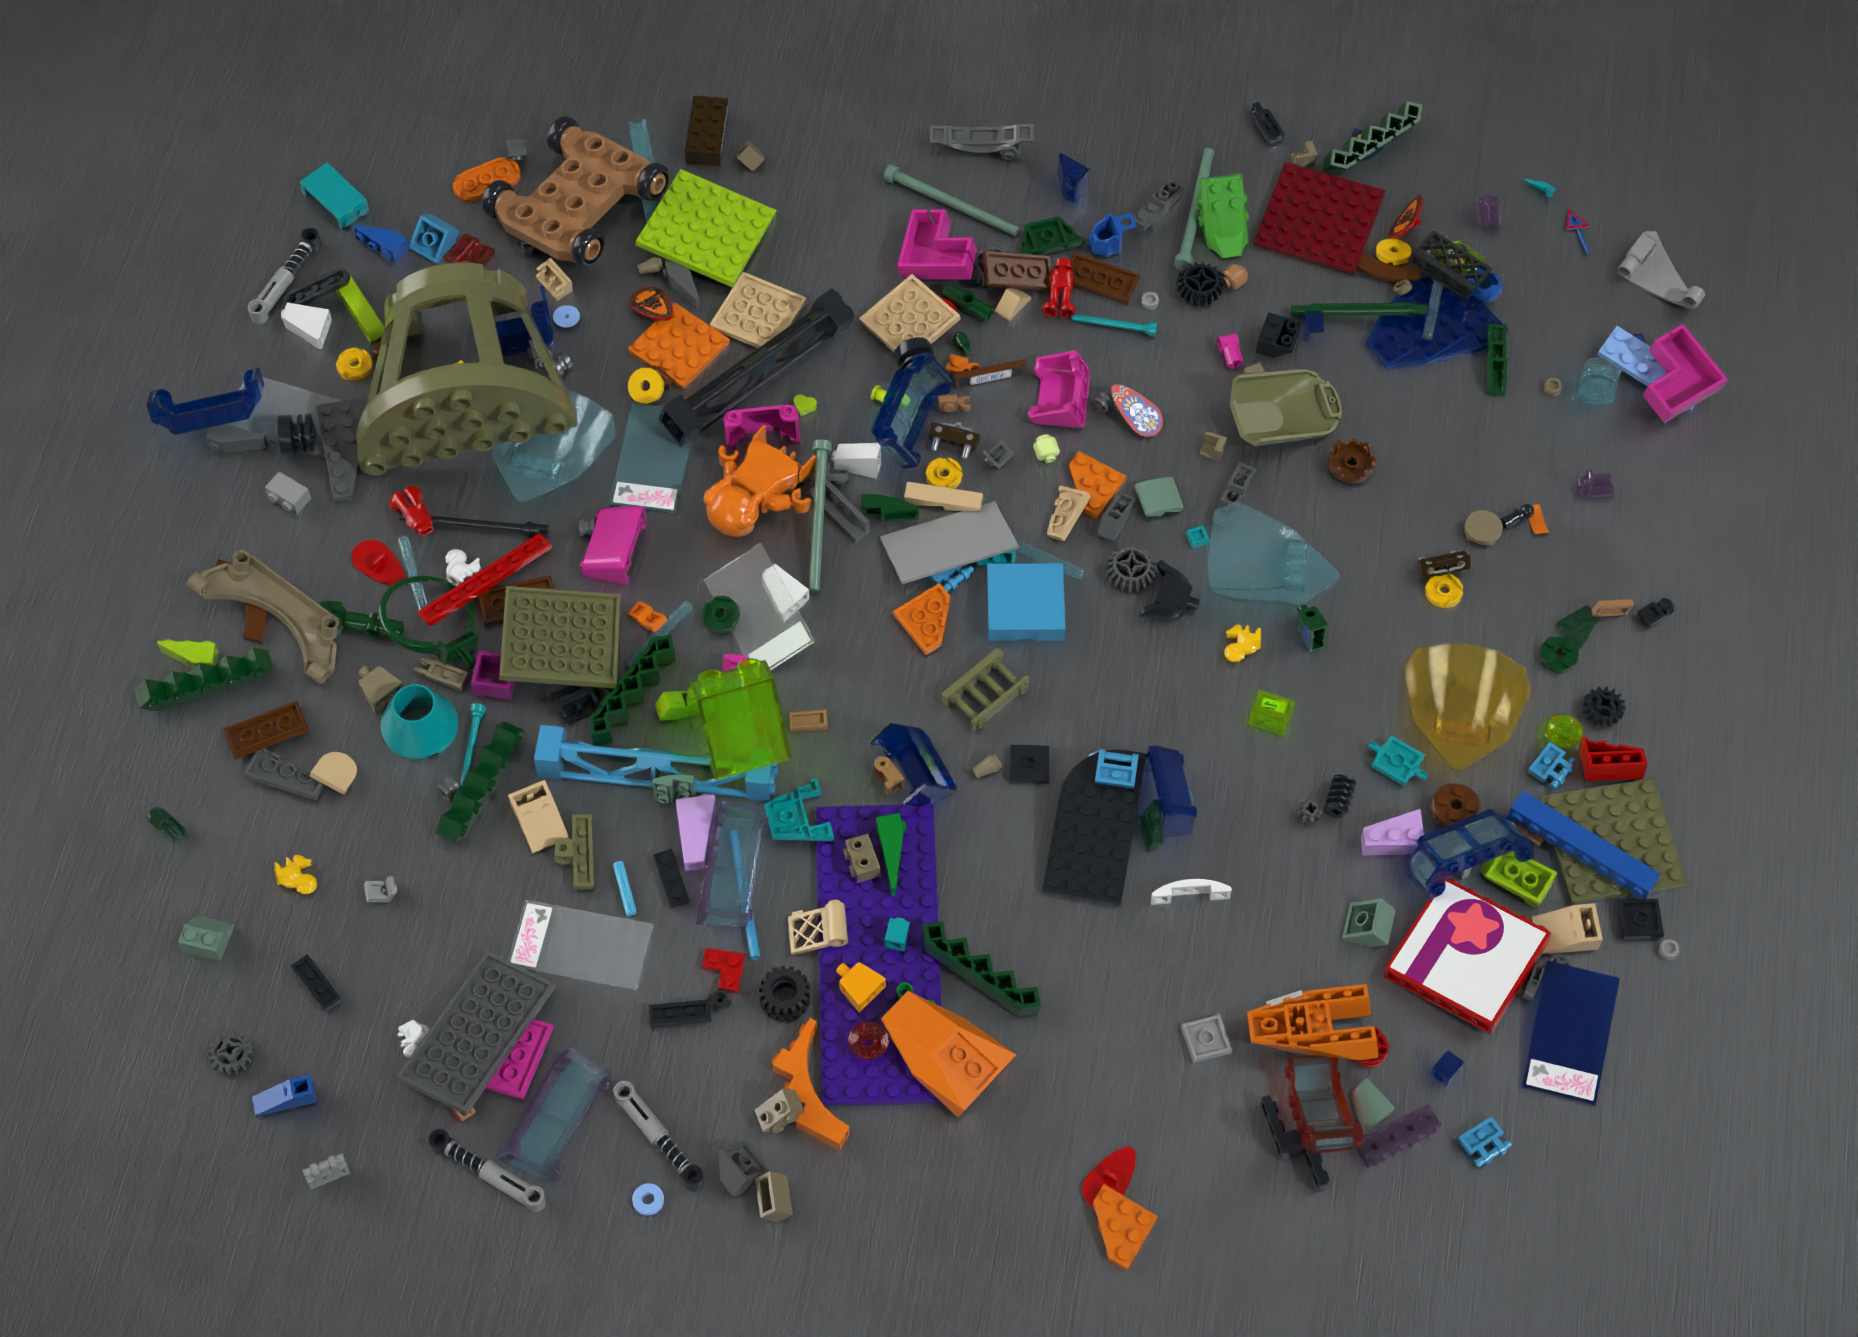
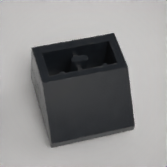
M1268 312L1258 338L1256 353L1272 358L1292 353L1303 322Z

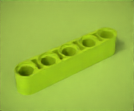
M350 276L349 283L336 290V292L371 343L382 337L384 326Z

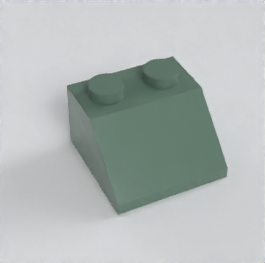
M1382 898L1350 903L1342 939L1370 947L1388 945L1396 909Z
M195 915L184 925L178 944L184 953L221 961L235 925Z

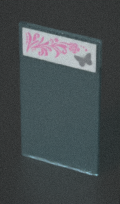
M632 403L609 506L638 505L645 507V511L676 514L691 441L680 447L658 420L663 409L662 406Z

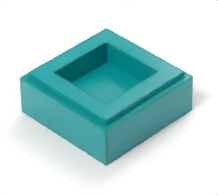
M1204 525L1186 530L1185 534L1192 549L1210 544V539Z

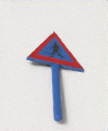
M1568 209L1566 230L1576 229L1585 251L1589 255V248L1580 229L1590 228V226Z

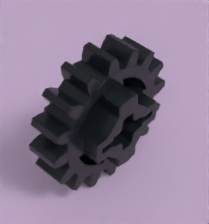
M1598 686L1596 691L1591 689L1590 693L1586 694L1582 704L1585 707L1583 713H1588V720L1594 719L1593 724L1600 722V726L1603 727L1604 723H1607L1608 727H1611L1612 722L1617 724L1619 719L1623 718L1626 709L1623 706L1625 700H1620L1621 693L1616 695L1615 689L1608 691V686H1606L1602 690Z

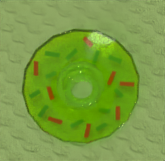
M1559 713L1547 720L1545 735L1557 747L1571 748L1580 743L1583 736V727L1574 716Z

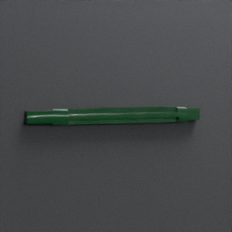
M1311 303V305H1291V315L1381 316L1427 314V304Z

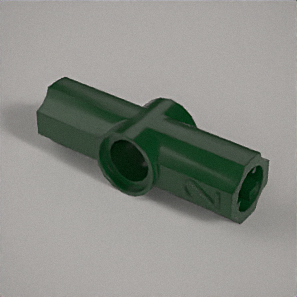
M947 283L941 293V297L950 300L953 304L960 307L962 313L972 314L984 322L989 321L994 313V308L977 299L975 293L963 291L951 283Z
M351 611L346 613L345 628L362 631L366 635L375 638L380 635L388 636L381 625L379 613L372 612L369 615ZM388 619L393 629L403 636L404 622Z

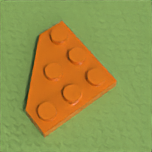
M1080 451L1077 452L1069 464L1075 489L1088 492L1091 495L1082 512L1098 520L1125 482L1126 475Z
M938 583L893 611L894 617L925 655L942 646L950 595Z
M1103 1184L1093 1201L1094 1211H1096L1108 1260L1127 1271L1158 1216Z

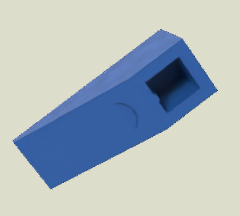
M361 225L353 226L355 238L359 242L367 244L371 250L379 252L386 260L396 263L409 251L407 239L394 230Z
M311 1075L289 1079L252 1096L256 1117L317 1103L315 1086Z

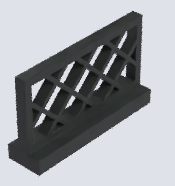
M1434 230L1418 248L1416 247L1412 251L1408 263L1466 301L1470 299L1472 293L1493 269ZM1435 238L1440 244H1432L1431 239ZM1429 249L1431 255H1427L1421 250ZM1433 249H1441L1443 254L1435 255ZM1446 249H1452L1455 254H1447ZM1460 258H1466L1469 260V263L1462 264ZM1436 259H1444L1445 264H1441ZM1448 259H1456L1457 264H1449ZM1463 268H1471L1472 274H1464ZM1475 268H1481V269H1483L1485 272H1484V273H1476V269H1475ZM1451 269H1459L1460 274L1455 273ZM1474 278L1475 284L1470 283L1466 279Z

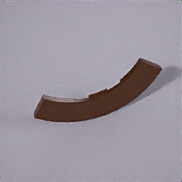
M1364 251L1357 268L1358 271L1370 277L1393 283L1402 280H1409L1410 283L1431 279V277L1413 265L1386 264L1371 257Z
M218 559L215 567L224 563H231ZM245 603L247 624L243 638L262 644L267 628V611L258 606Z

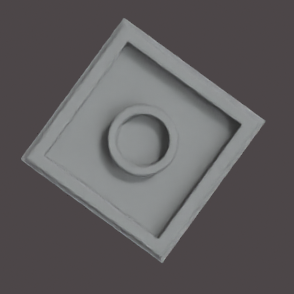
M1220 1014L1181 1024L1193 1063L1232 1054L1233 1050Z

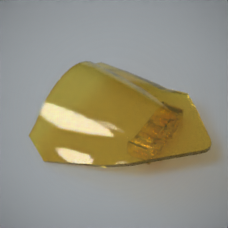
M1453 643L1418 648L1404 668L1415 725L1454 771L1465 769L1509 740L1531 693L1525 667L1497 651L1476 645Z

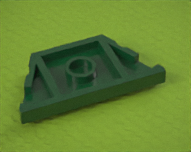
M1058 216L1025 224L1020 254L1043 255L1085 245L1086 240L1083 236L1079 237L1075 233V229L1067 225Z

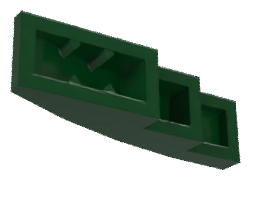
M1488 324L1486 385L1487 393L1506 394L1508 358H1506L1507 325Z

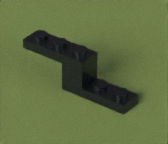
M1270 1095L1262 1097L1260 1105L1280 1161L1304 1155L1317 1192L1326 1191L1329 1176L1326 1170L1323 1171L1321 1165L1323 1162L1322 1156L1319 1151L1316 1152L1314 1146L1316 1142L1313 1133L1309 1132L1307 1126L1285 1132L1284 1123L1282 1120H1279L1277 1115V1103L1272 1101Z

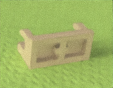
M551 258L537 267L539 272L536 274L537 280L556 301L573 291L570 278Z

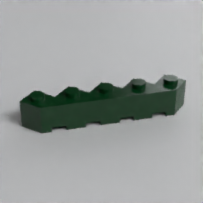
M1405 101L1398 108L1397 115L1387 113L1380 120L1379 127L1374 125L1366 127L1362 131L1361 139L1351 136L1343 144V151L1332 149L1325 155L1323 172L1340 176L1412 129L1421 120L1422 105Z
M671 634L653 637L648 642V646L633 661L627 673L625 672L618 680L616 688L607 694L597 711L589 717L594 746L613 743L610 725L629 722L626 705L645 702L642 685L660 682L658 665L676 662Z
M252 647L242 658L225 655L215 666L198 663L189 673L171 671L162 681L144 679L134 690L139 709L158 711L263 680L274 668L268 650Z
M505 721L496 726L491 743L482 748L477 766L468 771L464 788L455 792L450 810L441 815L436 831L437 834L455 842L467 837L471 826L478 815L481 814L490 795L495 791L505 770L509 768L516 752L523 745L525 730Z
M943 921L923 924L921 936L926 953L1015 1015L1038 1014L1041 1003L1037 987L1017 989L1014 970L994 973L990 954L970 956L967 938L946 939Z

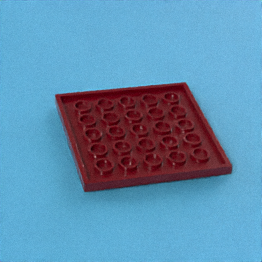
M1285 162L1255 236L1253 246L1355 275L1386 190Z

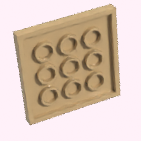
M742 272L711 321L710 327L724 335L759 348L795 322L807 302V297Z
M913 274L859 318L860 323L893 352L902 342L915 337L926 338L932 344L961 319L955 310Z

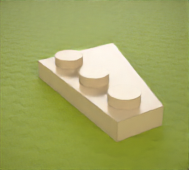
M1059 486L1058 491L1060 494L1059 498L1055 501L1056 509L1055 513L1051 516L1047 535L1051 539L1064 542L1091 495L1085 491Z

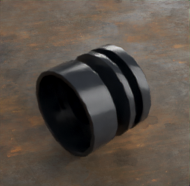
M923 337L908 339L897 346L894 351L896 362L900 367L902 378L906 384H924L937 376L939 365L928 339Z
M310 413L305 414V422L302 415L298 414L297 423H294L291 415L278 416V440L282 455L295 454L296 445H299L301 453H305L306 444L309 452H315L317 440L316 427Z

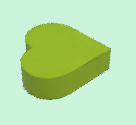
M804 395L794 397L793 403L800 417L816 410L817 401L815 398Z

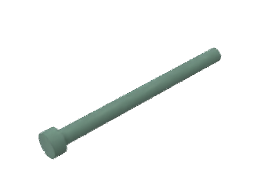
M1211 148L1204 149L1181 251L1175 256L1174 266L1181 271L1183 267H1187L1189 263L1192 265L1193 262L1191 251L1198 225V217L1200 216L1196 200L1199 199L1200 179L1209 177L1214 156V150Z
M889 164L884 173L883 179L890 183L896 181L1014 237L1019 233L1020 227L900 172V168L893 164Z
M822 439L813 441L812 452L816 454L809 571L810 592L820 591L827 455L831 453V442Z

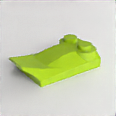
M1505 845L1499 851L1489 853L1479 870L1486 879L1523 898L1524 902L1532 907L1539 906L1543 902L1557 876L1556 871Z

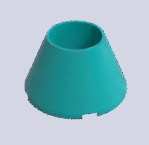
M412 684L401 688L384 710L380 724L381 734L386 745L397 755L408 759L428 758L427 756L443 752L453 742L458 731L459 719L454 705L447 697L423 685ZM416 708L431 710L428 715L419 720L403 719L406 713Z

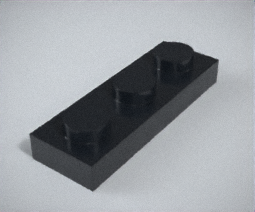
M668 849L653 854L670 908L690 903L673 850Z
M308 954L291 965L292 970L325 1013L342 1002L341 997Z
M710 999L649 1005L650 1027L711 1021Z

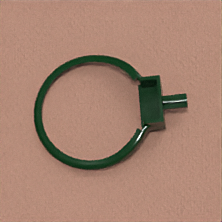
M413 576L396 582L386 590L379 604V618L383 629L392 640L414 652L435 654L444 665L460 658L468 668H474L476 659L470 652L476 649L479 635L473 630L475 610L471 602L466 604L468 621L465 625V634L447 644H444L441 640L438 641V644L433 645L434 642L405 638L393 629L386 614V604L390 596L403 585L420 581L428 582V580L442 583L452 589L456 587L455 585L436 577Z

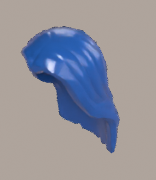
M1463 268L1464 274H1472L1471 268ZM1475 268V269H1476V273H1484V272H1485V271H1484L1483 269H1481V268ZM1454 269L1455 273L1460 274L1459 270ZM1491 272L1472 293L1477 300L1489 303L1500 296L1502 282L1498 274ZM1474 278L1466 279L1470 283L1475 284Z

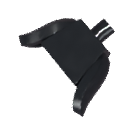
M1161 559L1157 563V568L1164 579L1155 603L1139 610V618L1169 620L1183 616L1186 607L1193 610L1198 608L1200 600L1190 596L1193 587L1188 579L1180 571Z

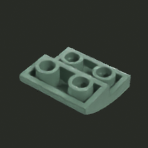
M1173 477L1151 479L1135 485L1145 516H1162L1164 512H1181L1184 508Z
M666 775L655 778L652 781L654 799L660 803L674 804L675 797L679 799L685 796L696 797L694 776Z

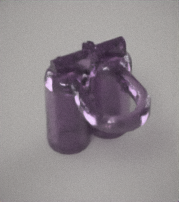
M1486 195V197L1477 198L1474 204L1476 205L1478 228L1502 226L1501 204L1498 200V195Z
M1587 470L1583 477L1578 478V490L1581 491L1583 498L1594 499L1614 496V486L1611 484L1610 473L1593 474L1592 470Z

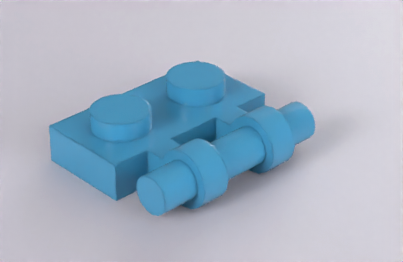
M963 565L928 576V578L935 585L944 583L943 588L948 592L949 590H954L962 580H967L970 574L974 572V568L971 565L967 568H962L965 566ZM953 574H958L954 578H950Z
M1549 742L1530 766L1528 773L1543 783L1547 778L1551 779L1552 782L1549 787L1552 790H1556L1558 786L1564 783V778L1567 774L1574 770L1573 766L1576 764V760L1570 758L1566 761L1563 759L1566 752ZM1557 765L1561 767L1559 773L1553 771Z
M1492 1116L1457 1139L1469 1156L1474 1153L1479 1155V1158L1474 1160V1164L1478 1168L1483 1164L1491 1163V1159L1498 1155L1502 1156L1507 1153V1149L1512 1147L1509 1140L1503 1143L1500 1141L1499 1138L1503 1136L1504 1132ZM1492 1143L1494 1148L1487 1152L1484 1147Z

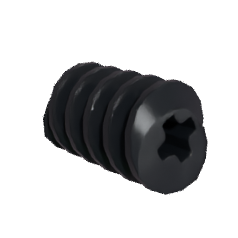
M1336 774L1333 776L1332 785H1330V791L1328 792V798L1323 810L1331 817L1341 818L1343 814L1349 812L1348 807L1351 805L1350 800L1353 798L1352 793L1355 791L1354 787L1357 782L1346 775Z

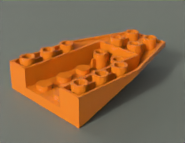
M907 991L881 1018L912 1075L957 1117L971 1105L1016 1056L1015 1053L967 1019L910 991Z

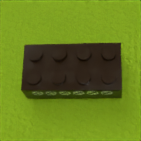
M693 96L685 145L686 164L721 166L729 113L728 98Z

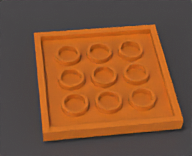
M674 302L672 304L673 318L669 321L656 320L628 348V353L650 368L653 365L660 366L671 378L675 379L674 384L684 390L730 344V339Z

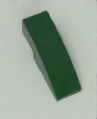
M861 494V509L865 517L881 516V522L918 520V506L885 495Z

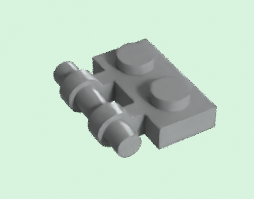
M342 1153L337 1156L331 1155L327 1160L318 1164L316 1162L312 1163L310 1167L302 1170L311 1190L350 1174Z

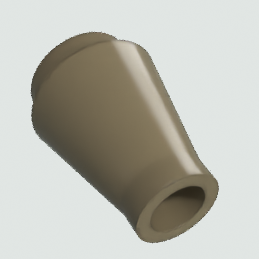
M654 255L644 262L637 264L640 275L661 272L662 269H665L662 258L659 255Z
M989 754L972 770L975 776L979 778L998 772L1002 765L996 754Z

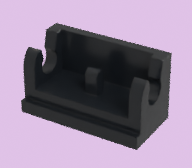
M589 686L555 701L557 711L565 726L592 715L600 707L592 687Z

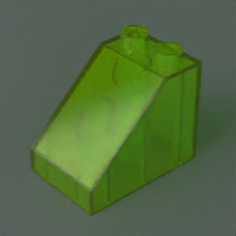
M745 659L738 663L737 668L723 672L716 669L706 670L698 676V679L688 682L686 706L690 723L715 780L792 759L775 678L766 660Z

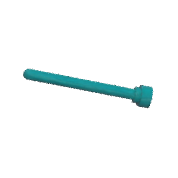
M1078 314L1071 317L1072 321L1142 331L1151 337H1156L1158 325L1155 322L1144 325Z
M478 703L471 704L470 708L472 723L459 785L461 789L464 788L468 771L471 769L479 723L486 712V707Z

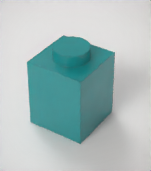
M890 918L885 936V948L905 951L910 931V922L903 918Z

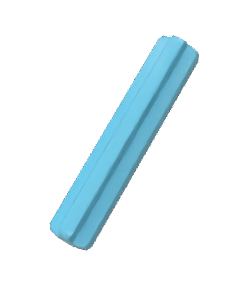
M623 861L614 862L613 868L626 915H635L637 913L624 863Z

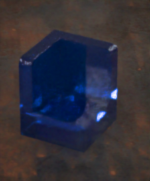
M1323 313L1304 314V340L1308 341L1310 333L1324 332Z
M1448 1050L1433 1066L1430 1075L1447 1087L1461 1071L1464 1062Z

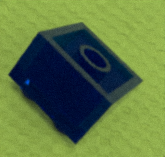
M1060 153L1057 178L1061 196L1067 201L1077 204L1088 191L1090 169Z

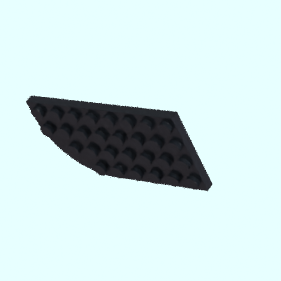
M1118 749L1106 750V752L1127 755L1139 754L1134 789L1095 783L1099 752L1083 759L1071 770L1062 785L1059 795L1042 892L1121 906L1147 754ZM1104 759V763L1131 767V763Z

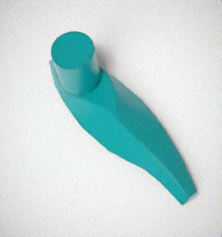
M1524 179L1531 187L1546 192L1547 197H1552L1553 192L1556 191L1552 185L1546 182Z

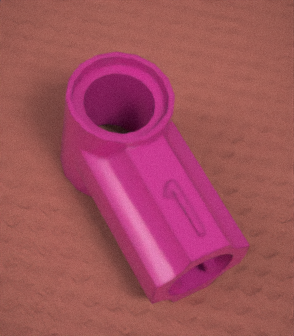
M1233 333L1217 337L1219 351L1223 352L1228 368L1233 370L1242 366L1244 360L1239 350L1237 334Z

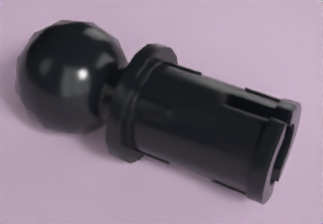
M1524 504L1521 506L1520 511L1515 509L1513 513L1502 517L1500 520L1503 527L1507 529L1517 522H1523V518H1531L1534 515V507L1530 504Z

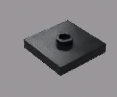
M1011 745L1010 782L1049 783V746Z
M1658 899L1618 900L1617 906L1623 939L1664 937Z

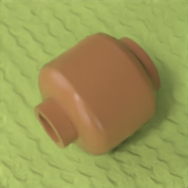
M1233 264L1223 270L1221 276H1224L1225 288L1234 291L1246 284L1248 273L1242 265Z

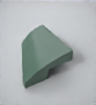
M1368 1078L1361 1082L1350 1094L1363 1137L1375 1129L1383 1119L1395 1110V1107Z

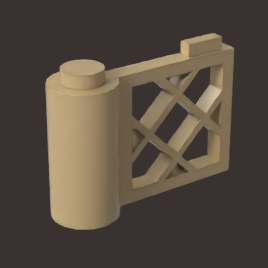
M831 900L825 907L808 912H804V910L792 912V916L788 917L792 955L828 946L840 947L848 943L845 905L839 900ZM821 915L822 920L818 926L811 923L815 916ZM804 920L805 923L797 931L794 921ZM811 925L815 930L807 938L803 933ZM820 931L823 933L824 941L819 943L813 942ZM802 936L807 941L802 947L797 948L796 943Z

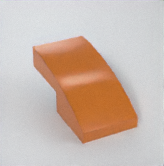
M640 601L626 613L633 621L654 633L668 621L664 614L653 611L650 605Z

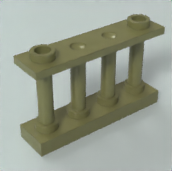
M998 647L942 692L941 702L946 707L951 703H955L972 719L970 729L972 732L978 728H983L987 720L1016 696L1025 693L1029 688L1030 677L1026 675L1019 680L1002 664L1003 652ZM993 669H998L1014 686L1005 691L988 675L989 672ZM979 680H983L1000 697L992 703L974 685ZM965 692H970L986 709L978 715L960 698L961 695Z

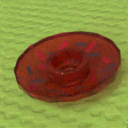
M861 1022L854 1026L849 1034V1048L860 1059H877L888 1049V1033L883 1026L876 1022ZM871 1041L873 1044L871 1046H867L865 1042Z

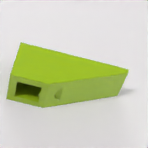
M169 639L157 641L161 653L191 669L198 663L214 666L217 664L219 651L216 644L210 641L193 642L190 640L173 641Z
M715 690L663 692L655 703L660 721L679 720L720 707Z

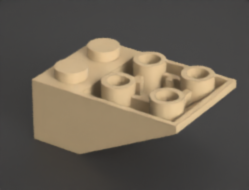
M545 780L508 795L511 808L532 853L555 845V841L558 839H569Z
M1595 903L1573 905L1531 918L1532 923L1542 925L1551 932L1550 941L1542 954L1598 950L1603 941Z

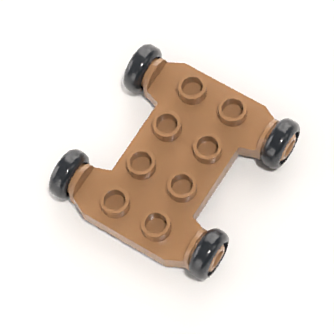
M563 116L556 119L550 126L547 134V145L551 151L563 154L567 160L529 197L516 195L511 184L506 181L497 180L492 182L482 195L481 208L487 216L497 218L507 233L557 260L572 261L582 267H589L601 257L605 245L602 233L591 227L624 194L636 195L650 202L659 199L668 187L670 175L666 166L657 162L650 164L648 159L596 132L581 131L575 119Z

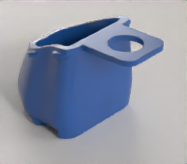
M1127 213L1114 217L1113 214H1107L1103 220L1097 222L1087 239L1092 252L1104 257L1115 254L1119 255L1122 248V231L1135 228L1137 225L1133 215ZM1124 218L1130 219L1131 224L1124 226L1121 224V220Z

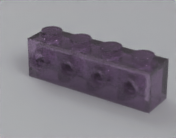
M1426 1104L1358 1139L1355 1148L1367 1168L1373 1165L1377 1167L1383 1164L1386 1158L1399 1156L1403 1149L1407 1147L1412 1149L1419 1145L1421 1140L1425 1138L1429 1140L1438 1134L1441 1123L1429 1104Z

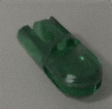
M154 807L149 811L148 820L150 824L172 844L175 843V840H179L187 834V829L162 807Z

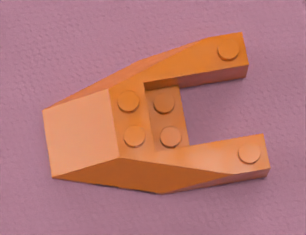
M1367 984L1304 991L1302 996L1293 999L1287 997L1283 999L1282 1003L1273 1006L1270 1003L1247 1012L1251 1043L1298 1054L1351 1060L1378 1058L1374 1026L1333 1030L1331 1020L1371 1016Z

